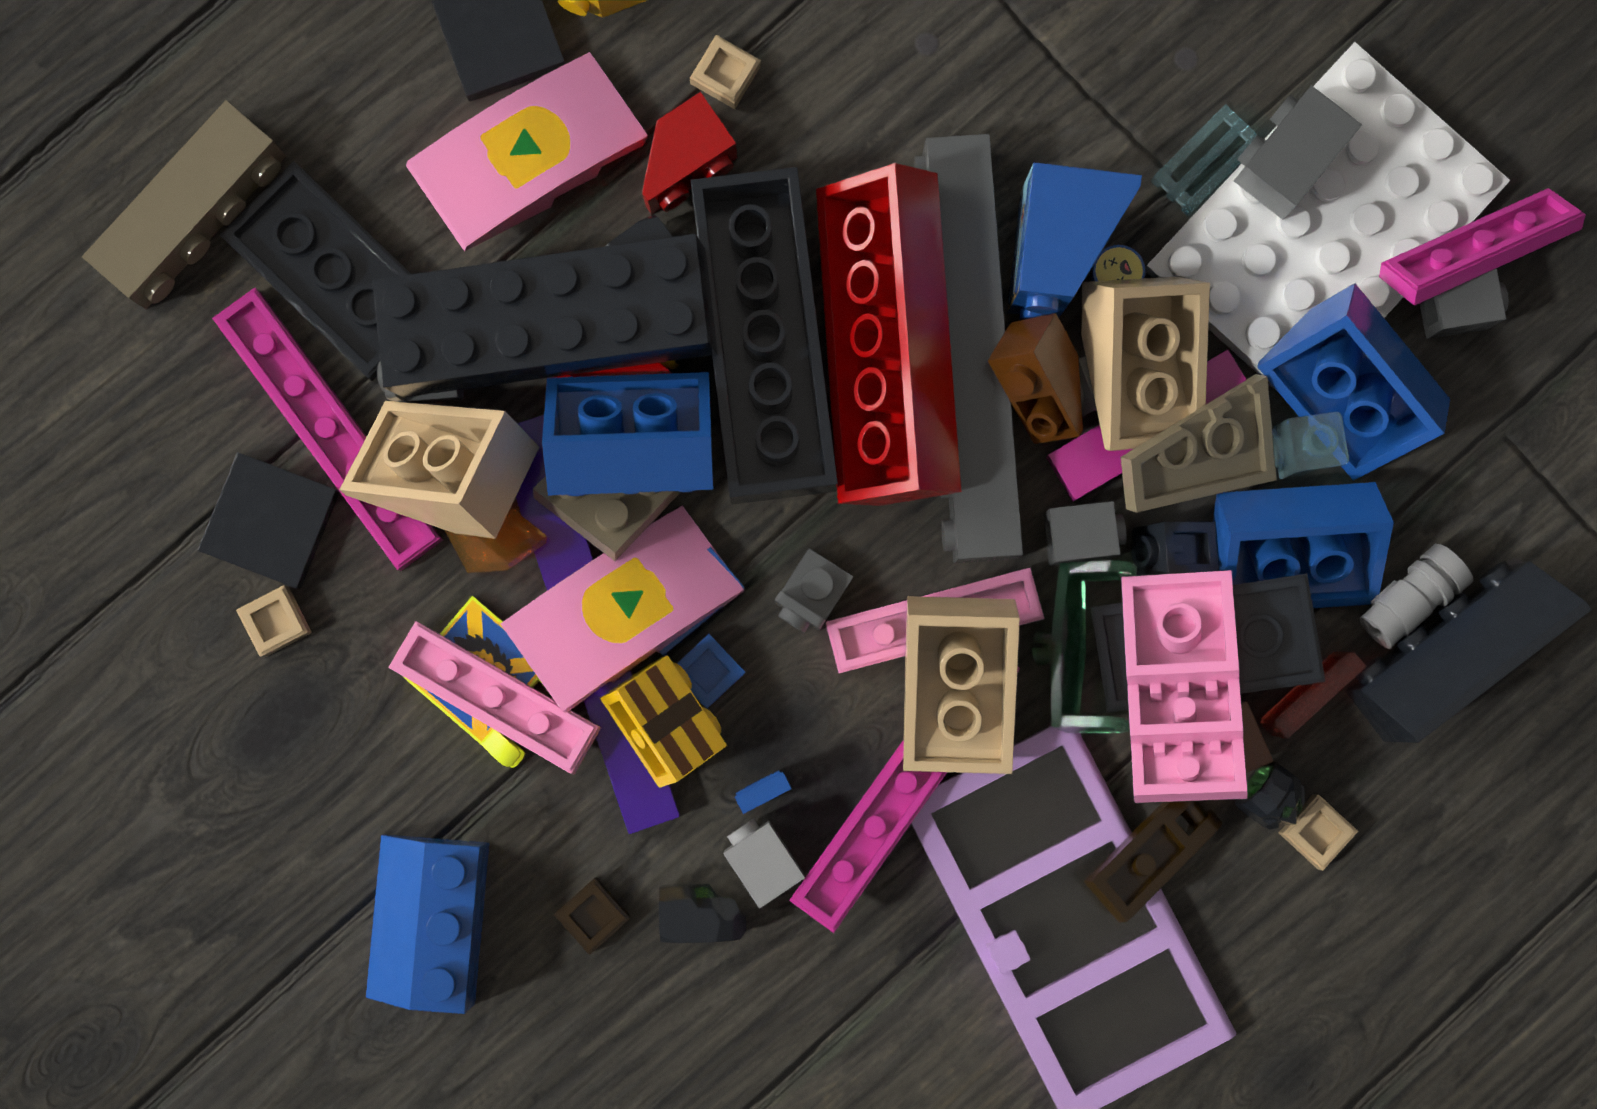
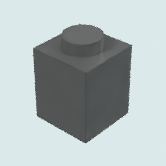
M1497 268L1419 303L1426 339L1488 330L1506 320L1505 312L1509 304L1508 292L1504 283L1499 282Z
M1114 501L1050 508L1042 514L1049 566L1112 559L1120 555L1119 546L1126 544L1125 520L1122 513L1115 514Z

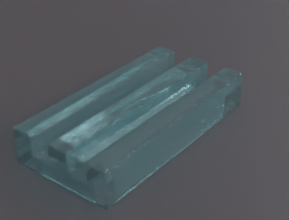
M1225 104L1154 175L1151 182L1157 188L1161 186L1167 192L1165 196L1172 202L1176 200L1182 206L1180 210L1188 217L1240 164L1237 159L1257 136V133ZM1225 121L1231 129L1176 183L1170 176ZM1240 135L1246 143L1191 197L1185 190Z

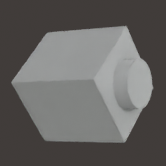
M752 819L727 836L732 845L725 849L723 854L759 909L805 878L804 872L770 821L759 827L755 819Z

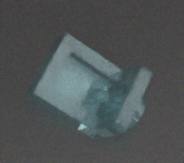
M1339 412L1289 418L1272 428L1275 467H1278L1280 479L1301 477L1314 470L1339 467L1349 462L1343 420Z

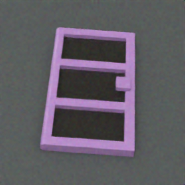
M1071 716L1060 718L1057 723L1014 744L1012 774L958 773L938 785L911 825L1057 1109H1100L1236 1036L1237 1033L1162 889L1128 922L1118 923L1083 882L1132 832Z

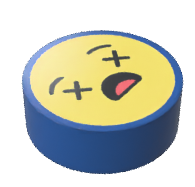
M1113 245L1102 250L1090 270L1091 281L1143 279L1145 277V265L1141 256L1134 249L1124 245Z

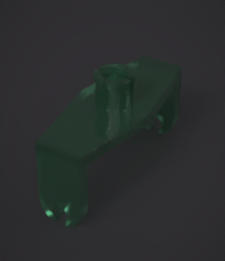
M1111 560L1060 563L1052 633L1036 632L1032 641L1034 644H1043V648H1032L1035 663L1038 666L1051 664L1052 727L1065 733L1130 732V723L1126 718L1079 716L1086 660L1085 582L1122 580L1121 577L1137 576V566H1132L1131 562Z

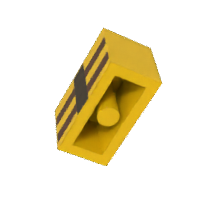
M668 655L650 663L600 698L659 788L678 782L727 746L720 735L721 726L717 718L710 710L701 707L690 690L692 683L688 674L679 664L673 663Z

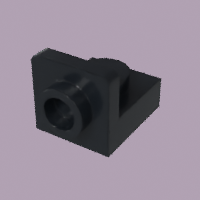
M1161 522L1136 527L1132 531L1133 544L1131 554L1135 566V576L1219 571L1216 522Z

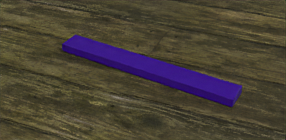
M544 415L517 423L539 446V449L516 495V500L546 589L549 590L594 560L587 539L534 499L533 488L546 476L542 447ZM631 670L615 682H608L584 700L590 721L601 727L596 739L628 834L680 817L670 784L660 788L657 786L600 699L633 676Z

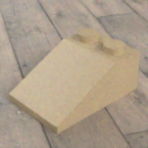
M1181 277L1082 282L1081 336L1106 450L1134 449L1206 405L1209 282Z
M385 401L339 490L346 496L456 534L496 539L539 446L506 411Z
M907 596L903 771L1012 774L1020 622L1015 599Z

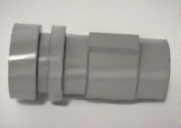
M1435 543L1420 557V561L1416 560L1407 568L1408 575L1403 580L1398 582L1394 580L1371 601L1372 607L1360 617V622L1366 632L1381 646L1390 649L1402 637L1408 636L1425 621L1438 605L1445 607L1454 599V595L1460 594L1473 582V576L1466 564L1449 548Z

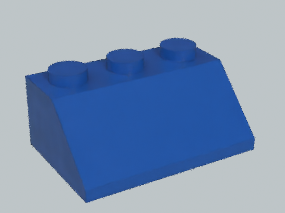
M1356 283L1311 308L1258 362L1257 368L1264 376H1267L1268 381L1353 481L1445 434L1450 398Z
M709 372L547 378L542 447L548 496L713 490Z
M1376 482L1216 494L1213 522H1216L1219 571L1231 570L1232 585L1307 574L1313 608L1368 605L1380 594L1394 522Z
M381 835L366 998L408 1010L465 1014L475 1005L490 843Z

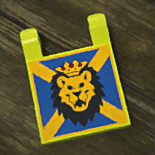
M472 596L440 635L534 688L540 679L501 626L503 621ZM405 678L480 743L503 766L515 768L525 757L524 750L510 738Z

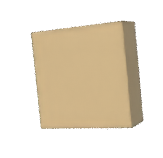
M716 35L692 73L690 84L735 109L760 69L761 60Z
M283 585L236 610L260 657L265 658L312 633L289 586Z
M1313 794L1297 815V823L1285 825L1278 833L1318 870L1323 871L1355 836L1358 830L1319 794Z

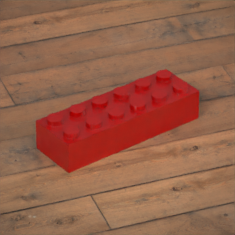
M893 163L817 188L816 197L834 455L838 482V504L882 506L960 493L962 491L938 173Z

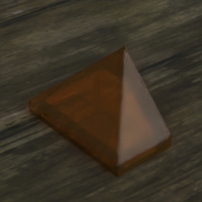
M512 507L496 539L456 534L445 530L467 573L509 570L547 542V536Z

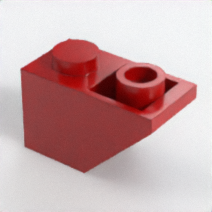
M701 92L656 121L642 190L645 206L651 215L660 209L669 212L684 203L690 196L689 190L692 189V179L725 176L734 167L732 162L737 159L736 142Z

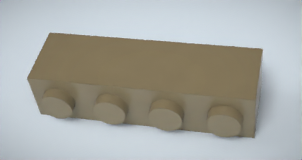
M225 100L84 253L82 258L126 297L147 309L152 303H158L168 296L175 285L174 279L187 264L196 263L206 254L211 244L209 240L223 225H230L244 211L246 207L245 201L259 186L264 187L274 180L281 169V162L286 155L272 139Z

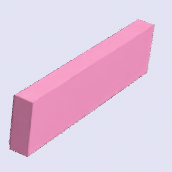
M1031 568L921 596L1015 599L1020 617L1019 626L1044 619ZM907 600L825 622L839 674L905 656Z
M415 621L388 667L570 774L576 773L601 729L600 726L572 710L567 713L562 712L553 699Z

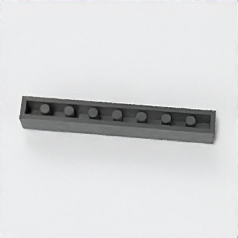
M978 134L926 138L922 155L914 157V168L938 173L962 491L960 493L939 496L940 499L949 498L950 519L942 520L944 552L953 551L954 563L1017 559L1023 555L1011 402L988 362V359L1005 333L990 135Z

